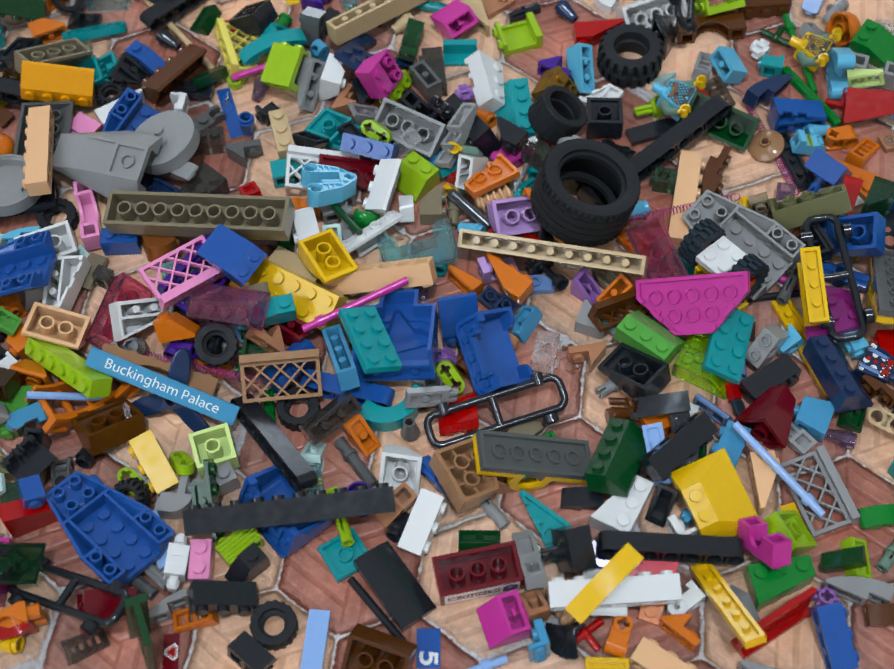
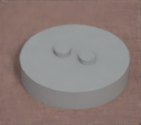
M176 110L158 113L145 120L135 130V132L163 138L158 155L150 154L144 173L151 175L169 173L184 165L194 155L200 142V132L191 117L184 112Z
M15 154L0 155V217L15 215L27 210L41 196L29 197L27 190L23 188L22 179H25L23 166L26 164L24 156Z

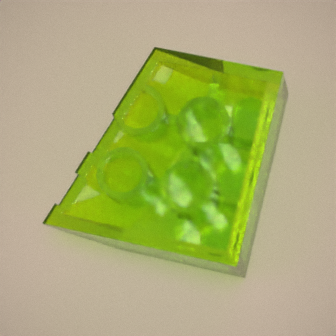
M710 334L690 335L674 362L671 375L725 400V384H727V380L701 369Z

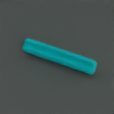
M528 178L522 182L513 196H523L524 187L532 188L536 178Z

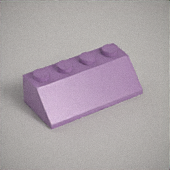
M528 196L493 200L486 204L489 222L496 234L512 236L540 231V223L533 213Z

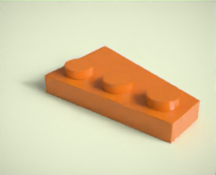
M500 152L496 155V159L493 162L489 161L486 164L485 169L476 172L464 183V189L475 199L519 178L520 171Z

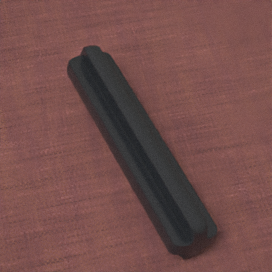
M455 189L449 191L447 197L476 223H482L486 230L491 227L489 219Z

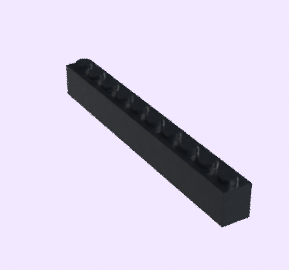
M386 482L377 483L376 488L368 489V485L355 486L353 491H347V487L335 488V493L327 494L326 490L313 491L314 495L305 496V492L292 493L293 498H285L283 494L272 496V500L264 501L263 497L251 498L250 503H243V500L240 499L232 500L230 505L222 506V502L209 503L207 508H201V504L189 505L188 510L182 511L185 536L396 512L394 487L389 486V483Z

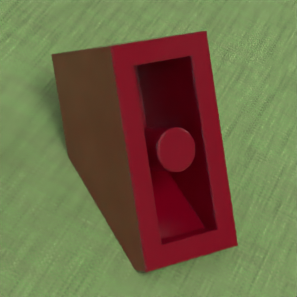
M298 318L294 321L270 325V328L276 325L280 326L285 344L300 343L312 331L304 333L301 326L306 323Z

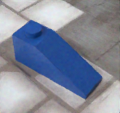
M137 40L125 50L128 56L151 73L150 76L153 75V72L158 67L162 68L165 65V61L159 55Z

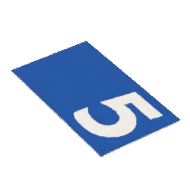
M418 628L417 669L440 668V628Z

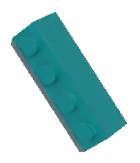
M510 79L504 84L505 105L495 111L496 117L500 116L528 131V144L526 146L536 145V131L533 129L528 118V109L532 105L528 79Z

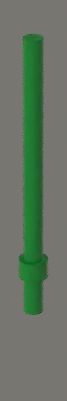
M783 14L782 18L785 23L786 33L789 34L790 39L793 35L797 37L795 25L791 22L789 14ZM801 65L808 86L817 94L818 89L810 69Z

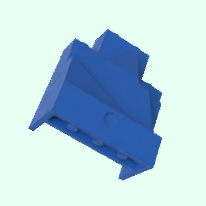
M397 289L381 296L379 305L360 306L376 307L403 366L400 371L364 374L356 353L352 348V357L357 369L359 382L436 379L438 359V311L436 303H421L419 289Z

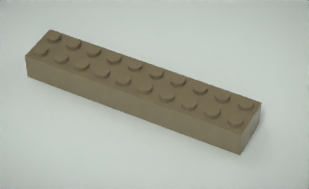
M110 190L103 225L110 234L199 237L201 235L210 236L220 223L245 239L289 241L295 206L290 197Z

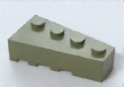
M845 184L821 188L818 190V193L806 191L798 197H792V194L786 195L783 200L778 201L775 198L769 199L774 220L788 231L803 226L804 221L813 215L833 214L835 216H843L853 211Z

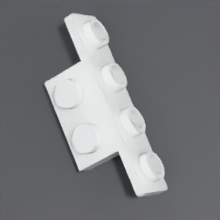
M395 210L389 211L383 217L371 222L369 226L362 229L360 235L354 234L350 238L341 241L348 253L355 251L356 256L361 258L389 240L386 229L401 221L403 216Z

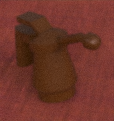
M608 398L609 405H621L624 407L605 409L607 424L611 417L634 421L642 429L643 425L636 418L630 419L629 417L630 413L636 412L637 406L634 400H632L630 405L628 398Z

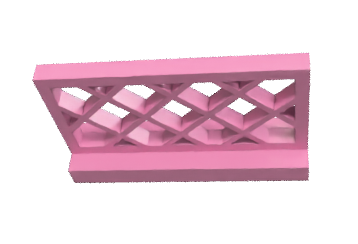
M203 235L138 269L137 272L159 301L158 305L162 311L225 276L213 266L204 265V259L202 264L191 262L192 254L197 255V251L193 250L194 245L199 242L203 244L206 241ZM181 252L189 253V261L177 259L178 254ZM162 262H174L173 269L162 268ZM176 263L187 265L186 273L175 271ZM189 267L201 268L200 274H188ZM149 269L158 271L156 279L148 277L145 271ZM160 272L171 274L170 282L159 280ZM173 275L185 277L184 282L181 284L172 283ZM157 284L169 286L168 291L160 294L156 289Z

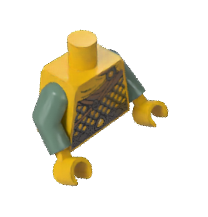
M835 28L832 30V34L827 33L823 35L806 32L803 39L793 35L788 45L796 48L793 58L803 67L816 72L819 66L824 67L829 62L827 51L833 42L832 39L835 42L841 40L842 29Z

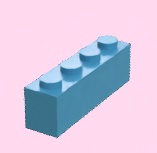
M340 324L321 329L325 348L341 392L360 387L357 369Z

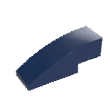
M777 75L755 83L747 89L742 102L752 109L762 101L770 104L773 97L779 96L788 88L793 75Z

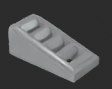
M699 52L693 69L692 80L696 81L698 76L705 75L707 78L706 83H708L713 64L709 59L712 54Z

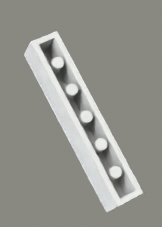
M672 570L661 571L660 574L651 575V572H640L638 576H630L629 574L596 609L680 603L682 600L679 573H673ZM575 576L573 580L556 577L552 578V581H548L547 593L550 612L567 611L565 609L566 606L592 579H586V576Z

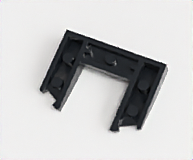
M688 390L635 398L634 401L639 402L636 414L630 413L629 416L630 419L668 414L670 431L673 432L690 417L689 411H691ZM698 453L685 459L686 463L681 467L699 460Z

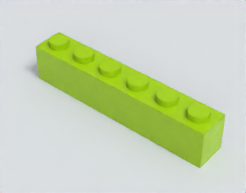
M27 337L25 354L89 399L110 396L113 380L111 376L84 365L86 360L67 347Z

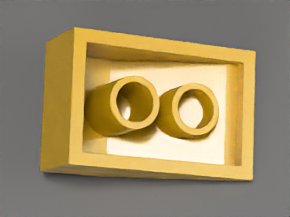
M332 228L298 241L299 258L305 267L324 284L359 270Z

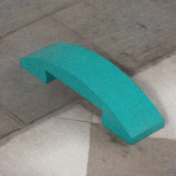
M302 29L279 30L252 41L238 52L244 67L260 61L259 56L269 53L273 42L281 43V41H284L291 46L308 43Z

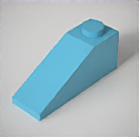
M577 43L566 49L567 66L571 71L579 93L590 95L591 91L595 90L592 45Z

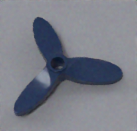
M183 348L175 353L169 366L167 377L188 385L191 375V354L187 348ZM156 394L146 395L132 402L144 416L154 415L166 409H171L194 432L210 428L199 412Z

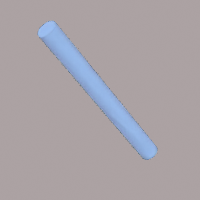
M26 391V399L100 401L105 398L89 399L82 393Z

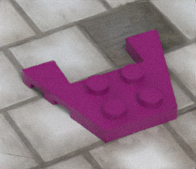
M825 285L836 332L838 334H845L859 330L850 290ZM821 326L805 327L806 343L809 337L825 334L829 336L827 329H822Z

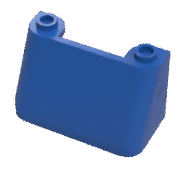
M511 307L478 311L459 321L456 325V336L474 390L479 396L531 380L530 375L534 374L529 365L523 364L519 366L508 333V329L512 328L515 322Z
M274 465L246 477L238 500L242 499L243 503H250L251 498L263 497L264 501L272 500V496L283 494L285 498H293L292 493L298 492L293 489ZM333 519L259 527L257 530L281 558H286L327 529Z

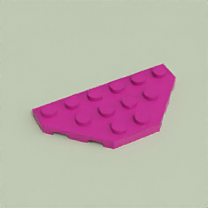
M750 271L635 280L636 300L644 305L674 336L715 333L751 291Z

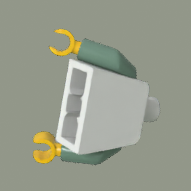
M450 141L448 143L454 145V148L452 150L447 149V151L453 154L461 153L458 155L456 188H453L450 184H444L443 188L448 190L446 191V196L452 189H455L460 194H469L464 189V183L476 172L485 169L489 159L484 157L477 147L459 146V144Z

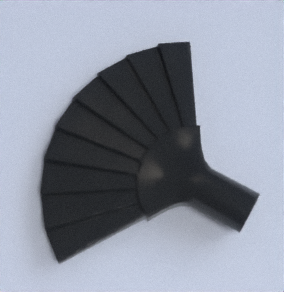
M577 621L572 626H561L546 622L545 629L550 641V649L559 657L572 660L579 659L577 633L586 626L584 622L580 624Z

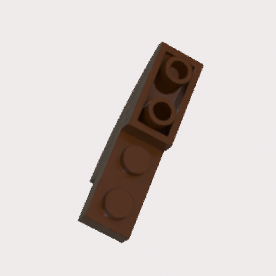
M724 146L718 158L710 156L704 170L700 196L707 189L719 195L724 187L722 180L725 171L723 168L725 166L728 167L731 162V148Z

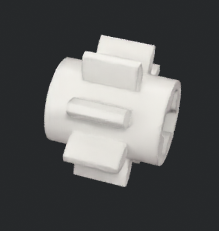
M762 38L760 41L756 39L750 46V51L753 52L751 56L759 60V58H763V55H769L771 47L768 45L770 42Z

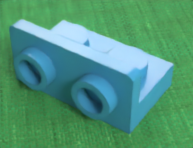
M542 618L533 621L534 628L531 629L533 644L528 645L530 662H543L547 660L548 656H551L550 641Z

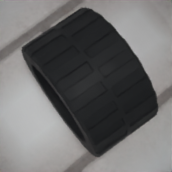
M556 85L548 86L528 109V118L533 129L543 139L553 144H557L558 139L562 137L576 135L586 124L588 118L585 106L579 97L569 89Z

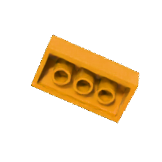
M22 60L21 99L44 102L74 101V105L92 107L94 69Z

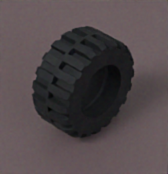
M635 23L616 25L611 30L606 31L600 39L597 58L599 71L607 81H612V84L616 86L617 84L621 85L622 88L645 86L646 83L649 84L654 81L661 71L664 56L663 41L656 32L653 33V29L646 28L645 25H635ZM623 52H634L641 55L642 57L638 59H627L620 56L619 54Z

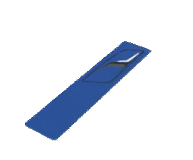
M230 88L217 90L222 111L226 114L225 121L231 139L244 136V132L237 122L238 113Z

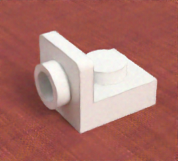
M170 92L174 110L187 114L190 106L187 93Z
M675 514L667 517L665 526L670 534L697 535L698 529L696 526L685 531L686 528L681 519L678 520Z

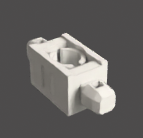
M178 533L175 536L174 543H169L163 580H167L166 588L169 592H176L180 582L185 583L190 554V545H186L187 536L185 534Z

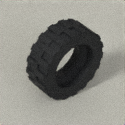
M58 198L57 207L37 211L36 219L41 229L54 225L49 222V218L58 212H64L67 215L66 220H68L73 231L78 227V212L73 203L65 198Z
M210 323L207 326H203L197 332V336L194 339V349L197 356L205 364L212 367L227 365L238 353V339L233 330L225 324ZM218 335L225 339L226 348L222 353L212 354L208 351L207 341L210 337Z
M291 387V389L285 391L289 395H295L300 388ZM307 387L304 388V389L307 390L309 393H315V392L309 390V388H307ZM301 390L299 394H307V393H305L303 390ZM318 397L277 400L276 411L280 423L286 429L294 432L309 430L310 427H313L318 422L319 415H321ZM295 401H303L308 405V411L302 417H294L289 413L290 405Z
M266 601V603L260 604L250 617V632L253 638L266 650L279 651V649H284L297 636L296 633L299 627L296 614L291 606L286 605L283 601ZM270 616H280L285 623L283 631L278 635L267 634L263 627L265 620Z

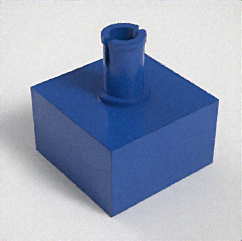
M816 148L804 165L816 177L806 191L818 193V190L824 184H829L830 186L840 185L843 183L845 175L851 176L853 173L846 166Z

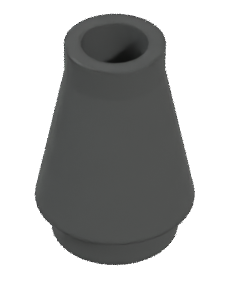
M408 416L403 420L400 434L404 440L410 442L419 437L420 429L415 419Z

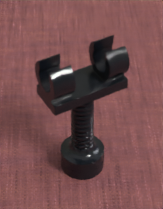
M434 95L430 103L428 102L427 104L433 109L430 115L432 119L437 118L439 115L447 119L454 109L449 103H443V99L437 95Z
M532 260L524 263L527 265L525 269L529 274L538 275L542 272L552 280V286L557 291H563L568 286L569 281L565 276L557 275L550 269V267L554 266V262L541 260L534 264Z

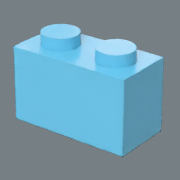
M718 46L709 57L723 83L738 85L748 74L734 48Z

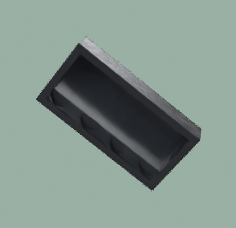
M388 541L381 543L353 560L355 569L402 633L437 609Z

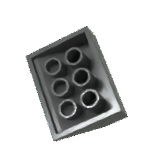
M74 101L22 103L13 154L24 156V153H26L24 141L27 140L25 128H28L26 115H28L29 108L50 105L55 118L54 155L60 135L71 132Z

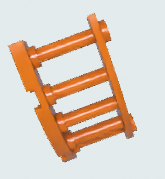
M64 381L48 385H34L30 389V391L43 392L77 391ZM123 382L114 390L111 385L109 397H105L98 402L86 401L88 407L76 411L68 400H59L66 413L55 414L47 400L26 399V397L24 400L26 402L39 401L48 417L47 422L42 427L45 433H61L73 427L71 418L124 397L132 399L141 388Z

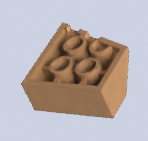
M472 437L434 451L429 465L458 514L476 508L499 491L497 476L477 474Z

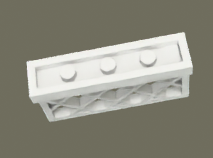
M288 145L284 188L307 191L308 187L301 184V175L298 171L302 169V165L305 163L318 164L319 154L359 159V155L349 152ZM290 160L298 161L301 166L294 169L290 165ZM295 175L300 182L297 184L289 183V178Z

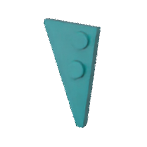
M521 489L519 496L545 547L554 546L551 529L572 524ZM557 559L552 560L555 564L557 563Z

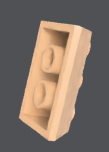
M35 301L21 331V335L79 350L85 344L90 333L91 317Z

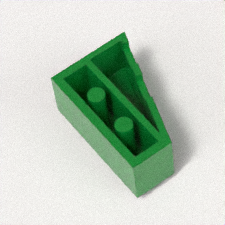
M809 554L791 557V565L782 566L780 569H772L764 562L749 564L743 575L755 609L759 612L768 605L776 603L779 599L787 595L789 596L811 584L816 573Z

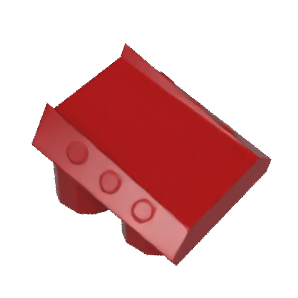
M476 393L460 395L456 402H449L448 406L475 398ZM477 405L444 417H438L440 436L450 437L454 436L456 432L462 431L466 434L476 431L477 427H479Z

